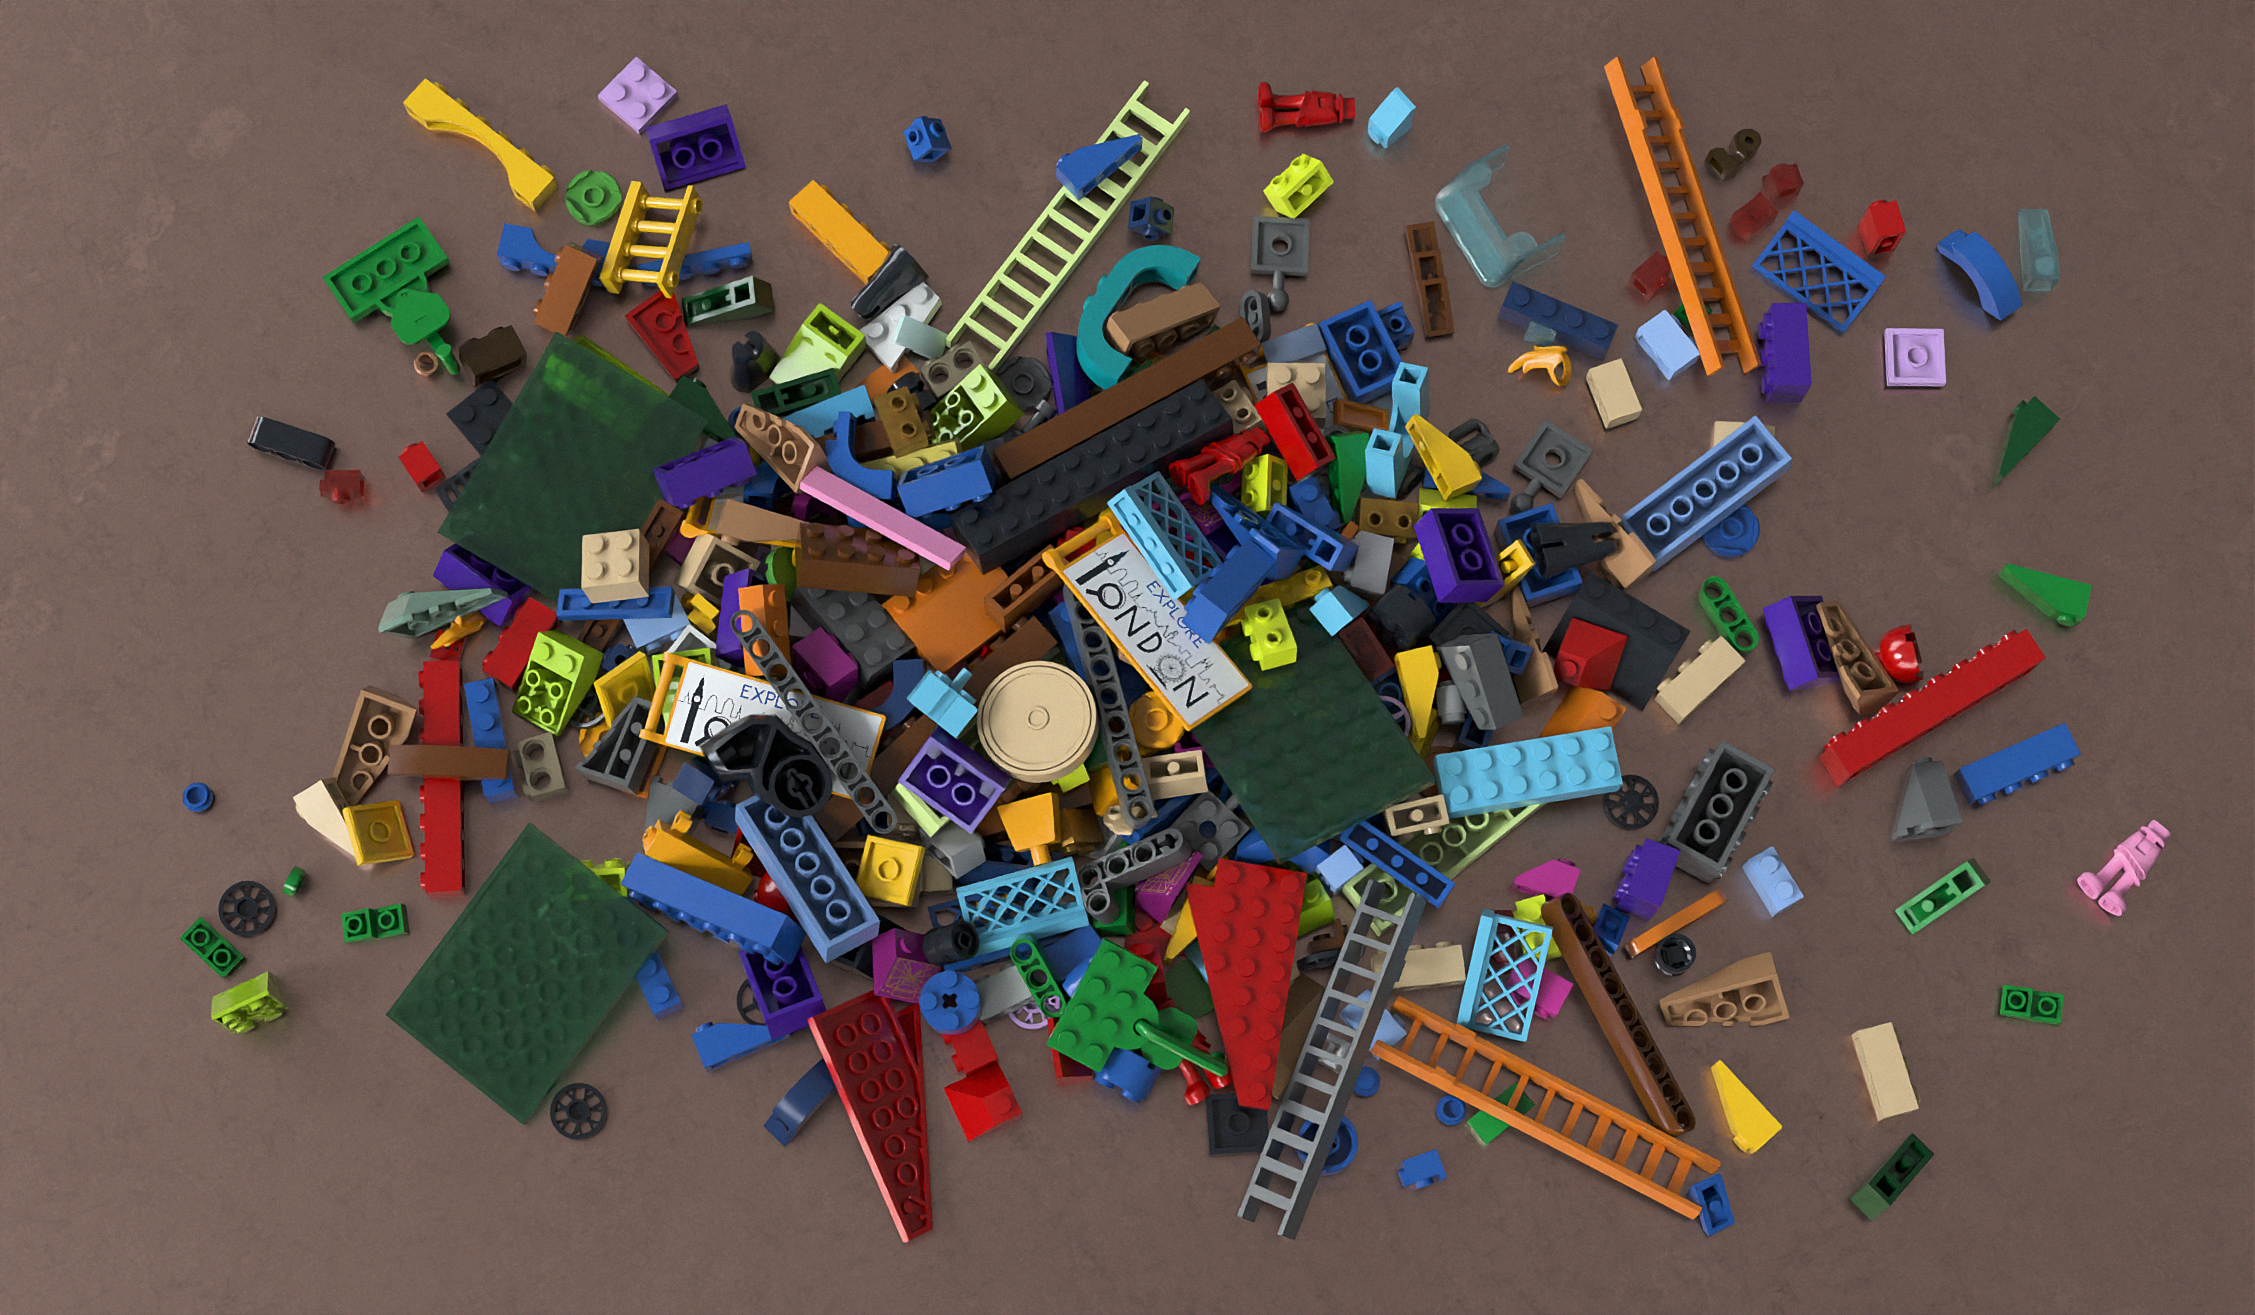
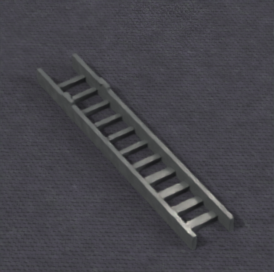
M1372 879L1368 880L1237 1215L1240 1218L1255 1222L1262 1201L1286 1210L1277 1234L1293 1240L1297 1236L1394 984L1399 982L1406 964L1405 956L1427 902L1426 899L1410 893L1401 917L1381 911L1377 908L1386 886ZM1374 917L1398 925L1390 945L1366 937ZM1366 946L1387 953L1379 974L1358 966L1360 958L1364 956ZM1352 973L1376 981L1368 1002L1344 993ZM1341 1001L1365 1009L1357 1030L1333 1022ZM1330 1029L1354 1038L1346 1059L1322 1050ZM1319 1057L1343 1066L1335 1086L1311 1077ZM1307 1086L1331 1095L1325 1113L1301 1104ZM1296 1116L1320 1125L1313 1142L1290 1133ZM1285 1144L1308 1153L1302 1170L1278 1161ZM1274 1172L1297 1182L1291 1199L1268 1190Z

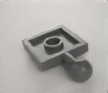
M1253 216L1251 273L1273 274V290L1268 293L1267 298L1269 307L1274 311H1282L1289 304V296L1284 290L1285 275L1307 276L1310 219ZM1277 240H1283L1288 244V249L1284 252H1277L1272 244Z
M1545 419L1513 466L1514 469L1532 481L1524 493L1516 494L1512 498V511L1515 514H1519L1533 509V498L1541 486L1562 499L1593 453V449ZM1551 452L1557 453L1561 458V463L1550 465L1546 461L1545 456Z
M1243 775L1237 782V791L1225 803L1209 789L1208 792L1200 793L1167 829L1173 828L1180 831L1190 842L1192 851L1203 854L1200 864L1210 871L1218 863V858L1222 859L1250 829L1233 811L1245 798H1252L1259 793L1260 781L1254 775ZM1211 821L1216 825L1217 830L1212 837L1206 838L1200 834L1199 827L1203 822Z

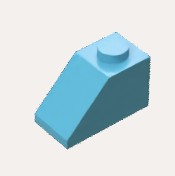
M1398 87L1389 94L1369 119L1368 133L1374 142L1377 144L1381 143L1385 148H1388L1411 129L1416 106Z
M1338 585L1331 591L1326 587L1316 595L1314 599L1317 603L1309 610L1329 634L1333 636L1351 623L1370 605L1366 600Z

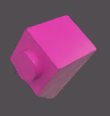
M1566 859L1550 860L1516 876L1510 888L1532 896L1544 894L1546 900L1549 901L1567 892L1573 894L1581 869L1576 868L1575 863Z

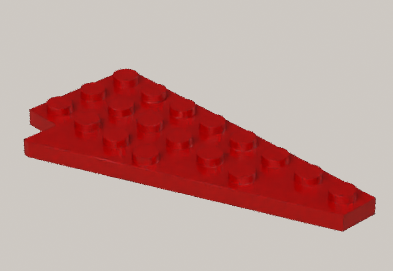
M1218 858L1214 887L1186 883L1185 891L1238 1104L1243 1107L1269 1111L1307 873Z
M873 989L808 1018L807 1021L904 1243L933 1229L919 1004L915 1003L895 1012L890 998L874 995Z

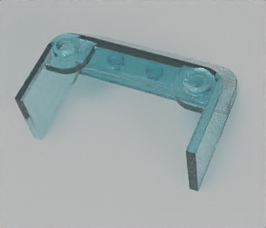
M1508 144L1467 165L1439 191L1435 201L1437 212L1480 281L1488 287L1500 286L1559 254L1566 238L1562 232L1538 245L1533 236L1527 232H1516L1507 237L1480 195L1479 191L1485 189L1490 184L1492 172L1505 165L1510 150Z

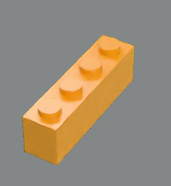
M812 180L789 201L791 213L854 274L867 284L878 271L891 248L884 241L878 242L872 236V230L864 222L859 224L852 217L854 214L844 203L839 205L833 199L834 195L826 185L822 184L819 186Z

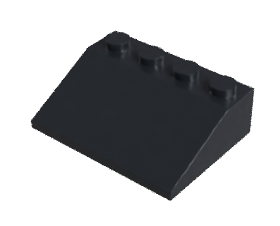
M1589 572L1542 652H1547L1548 656L1556 660L1572 617L1627 635L1628 638L1609 692L1643 711L1691 631L1594 573Z

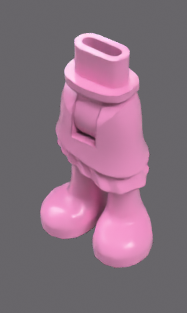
M2152 820L2146 827L2142 826L2138 832L2117 845V849L2114 850V857L2097 874L2091 872L2081 874L2077 879L2079 886L2088 897L2096 899L2112 878L2123 868L2125 872L2123 876L2098 902L2104 910L2121 916L2127 908V903L2123 897L2132 885L2140 886L2141 880L2146 879L2147 873L2157 861L2161 851L2166 847L2165 841L2171 836L2170 832L2157 821Z

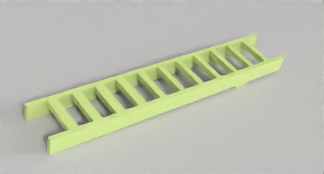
M1144 80L1096 144L1111 141L1115 134L1120 138L1137 135L1138 133L1124 125L1131 114H1134L1164 134V137L1157 146L1142 137L1143 142L1140 151L1148 156L1142 166L1139 167L1128 160L1118 168L1132 177L1124 189L1109 178H1106L1097 185V187L1116 199L1107 211L1085 196L1078 201L1063 185L946 337V346L949 348L953 347L963 332L969 327L1001 349L987 367L995 374L1188 122L1190 110L1185 108L1172 125L1140 103L1149 90V83ZM1067 197L1100 219L1090 233L1057 212ZM1051 218L1084 240L1073 255L1040 233ZM1034 240L1067 261V264L1057 277L1024 255ZM1017 262H1020L1051 283L1041 298H1038L1007 277ZM1001 283L1034 305L1024 320L993 300L994 294ZM984 305L1018 327L1007 342L973 320Z

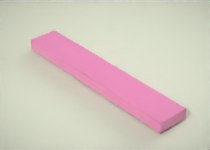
M818 466L801 481L800 489L947 570H950L965 554V546Z

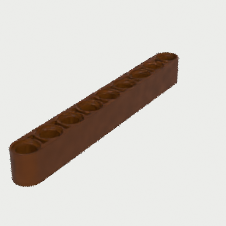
M1567 892L1545 902L1541 907V916L1546 926L1553 927L1552 937L1655 1128L1674 1138L1692 1131L1696 1125L1694 1113L1579 900L1572 893Z

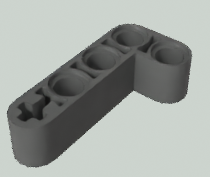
M1170 828L1085 864L1077 872L1085 908L1101 924L1114 922L1120 912L1115 892L1185 862L1192 853L1190 842L1180 831ZM1152 853V857L1148 861L1143 862L1144 858ZM1125 865L1124 870L1116 874L1118 868ZM1098 877L1096 883L1090 885L1091 880ZM1107 902L1106 907L1098 911L1099 906Z

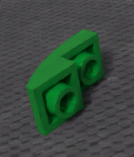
M399 903L377 909L365 908L341 914L344 943L364 942L409 934L405 904Z
M201 916L179 938L222 978L244 957Z
M2003 985L2000 1015L2061 1025L2064 994L2034 991V988Z
M1515 1082L1494 1100L1508 1106L1518 1083ZM1524 1090L1515 1108V1111L1523 1115L1535 1106ZM1482 1110L1467 1121L1486 1145L1510 1126Z

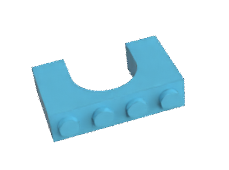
M1400 362L1392 382L1393 408L1389 430L1385 431L1374 428L1365 450L1368 493L1396 499L1415 450V445L1405 426L1415 414L1420 415L1426 420L1430 411L1428 368Z

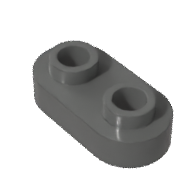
M1247 291L1240 301V316L1244 317L1261 344L1268 341L1271 336L1268 298L1262 292Z

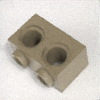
M969 341L965 344L958 343L948 350V354L941 358L934 357L928 360L921 369V376L928 389L941 401L979 364H982L984 367L986 366ZM962 360H970L973 363L967 369L958 366V363ZM937 374L948 376V379L943 383L933 380Z
M552 732L517 741L519 750L514 751L518 767L524 768L526 778L521 779L525 795H530L536 803L569 794L556 739ZM541 748L544 750V754L539 760L530 759V753L534 749ZM540 777H551V782L547 787H537V781Z

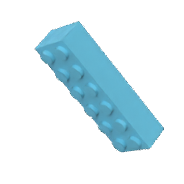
M1611 726L1436 755L1433 760L1438 794H1443L1449 819L1615 792L1623 784Z

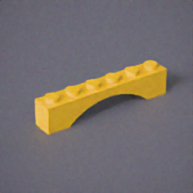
M425 78L403 102L408 114L429 130L458 132L472 137L487 146L506 168L514 196L537 212L558 188L554 178L556 176L555 173L544 164L541 167L533 161V156L524 148L518 150L514 147L512 140L505 133L493 131L490 128L491 124L481 115L475 117L469 112L470 108L459 98L453 100L447 95L448 91L440 83L435 82L433 84Z

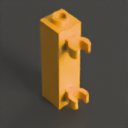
M683 810L677 813L672 825L659 819L654 827L650 826L646 830L642 839L645 854L663 864L740 896L743 895L753 880L750 868L746 866L753 857V853L750 852L752 848L741 842L733 857L730 858L686 834L693 822L690 820L691 815Z

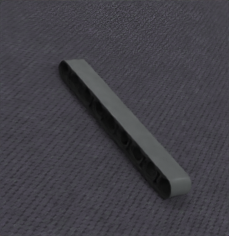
M1064 584L1063 596L1086 682L1098 709L1099 730L1123 819L1130 828L1141 829L1152 818L1154 806L1108 636L1093 616L1090 620H1084L1079 617L1078 611L1087 609L1070 588ZM1095 638L1098 640L1100 647H1089L1085 639ZM1103 666L1107 671V675H1097L1093 667ZM1101 695H1112L1115 703L1105 704L1101 699ZM1108 723H1119L1123 731L1120 733L1112 732ZM1124 750L1128 752L1130 760L1121 761L1117 758L1116 751ZM1124 779H1134L1138 784V789L1130 790L1125 787ZM1131 808H1142L1146 813V817L1143 819L1136 818L1132 814Z
M748 610L735 612L730 620L731 629L871 827L881 834L891 832L896 827L897 816L757 617ZM740 616H749L753 621L752 628L747 632L739 631L736 628V620ZM765 640L770 644V651L766 656L759 657L754 654L753 646L757 641ZM778 664L784 665L788 670L787 677L782 681L773 680L770 676L773 666ZM793 689H800L805 694V700L799 706H793L788 701V694ZM812 713L820 715L823 720L822 726L816 731L809 730L805 725L806 717ZM828 738H835L840 743L839 752L835 755H828L822 749L823 742ZM851 762L856 765L858 773L854 779L846 780L840 775V768L844 763ZM863 787H869L875 793L874 801L870 804H862L857 798L858 791ZM881 811L888 812L892 817V824L886 829L878 828L875 824V816Z

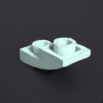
M901 315L892 342L929 359L934 357L941 358L946 347V337L948 334L909 316Z

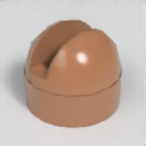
M428 351L419 353L414 360V368L422 376L433 374L438 367L437 357ZM419 364L432 365V368L419 367Z

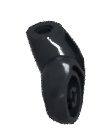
M749 714L732 722L699 745L704 757L723 783L746 779L754 795L786 816L796 818L811 816L821 810L831 796L833 784L830 771L820 753L810 741L794 733L776 714Z

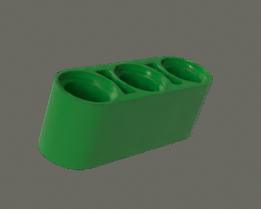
M1709 577L1704 581L1698 592L1699 603L1720 636L1741 657L1749 656L1759 642L1757 630L1728 584L1720 577ZM1713 587L1717 589L1720 594L1719 597H1710L1707 594L1706 588ZM1722 612L1732 613L1735 621H1725L1722 617ZM1737 637H1746L1750 641V646H1741L1737 641Z
M1031 934L1021 935L1010 948L1011 959L1041 1012L1049 1018L1059 1017L1063 1013L1070 997L1063 988V983L1060 981L1059 975L1039 940ZM1020 943L1029 944L1032 948V955L1023 956L1019 952L1018 945ZM1033 970H1043L1047 975V981L1043 983L1036 981L1033 977ZM1048 996L1059 997L1062 1007L1058 1009L1052 1008L1048 1004Z

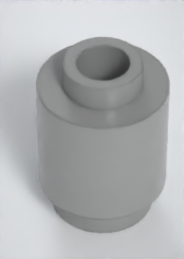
M1454 681L1440 682V687L1435 689L1438 717L1442 719V724L1465 722L1467 706Z

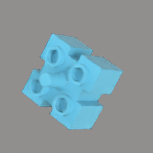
M965 668L959 672L953 681L939 670L934 674L928 670L907 697L909 702L955 738L978 711L974 706L977 700L962 689L972 677V673Z

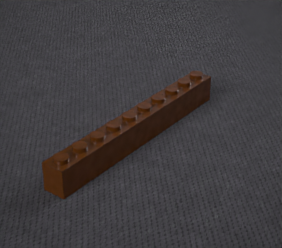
M1241 317L994 449L992 460L1006 483L1009 484L1200 380H1203L1208 385V382L1215 378L1221 380L1229 376L1233 369L1241 364L1243 366L1250 365L1258 358L1261 344L1244 317Z
M1024 615L1012 626L1015 631L1007 638L1003 635L1000 636L989 646L993 650L985 658L979 655L967 666L971 670L969 672L972 673V677L962 689L977 700L974 703L977 709L986 689L1001 673L1025 662L1038 661L1058 643L1035 616L1032 615L1030 618H1027ZM924 713L918 718L912 715L901 725L904 729L903 732L896 738L891 734L879 745L882 750L875 756L869 777L884 798L899 784L897 781L938 725ZM866 787L861 801L862 804H870L874 801L875 793L871 788ZM834 794L830 796L821 810L812 815L835 842L864 817L853 800Z

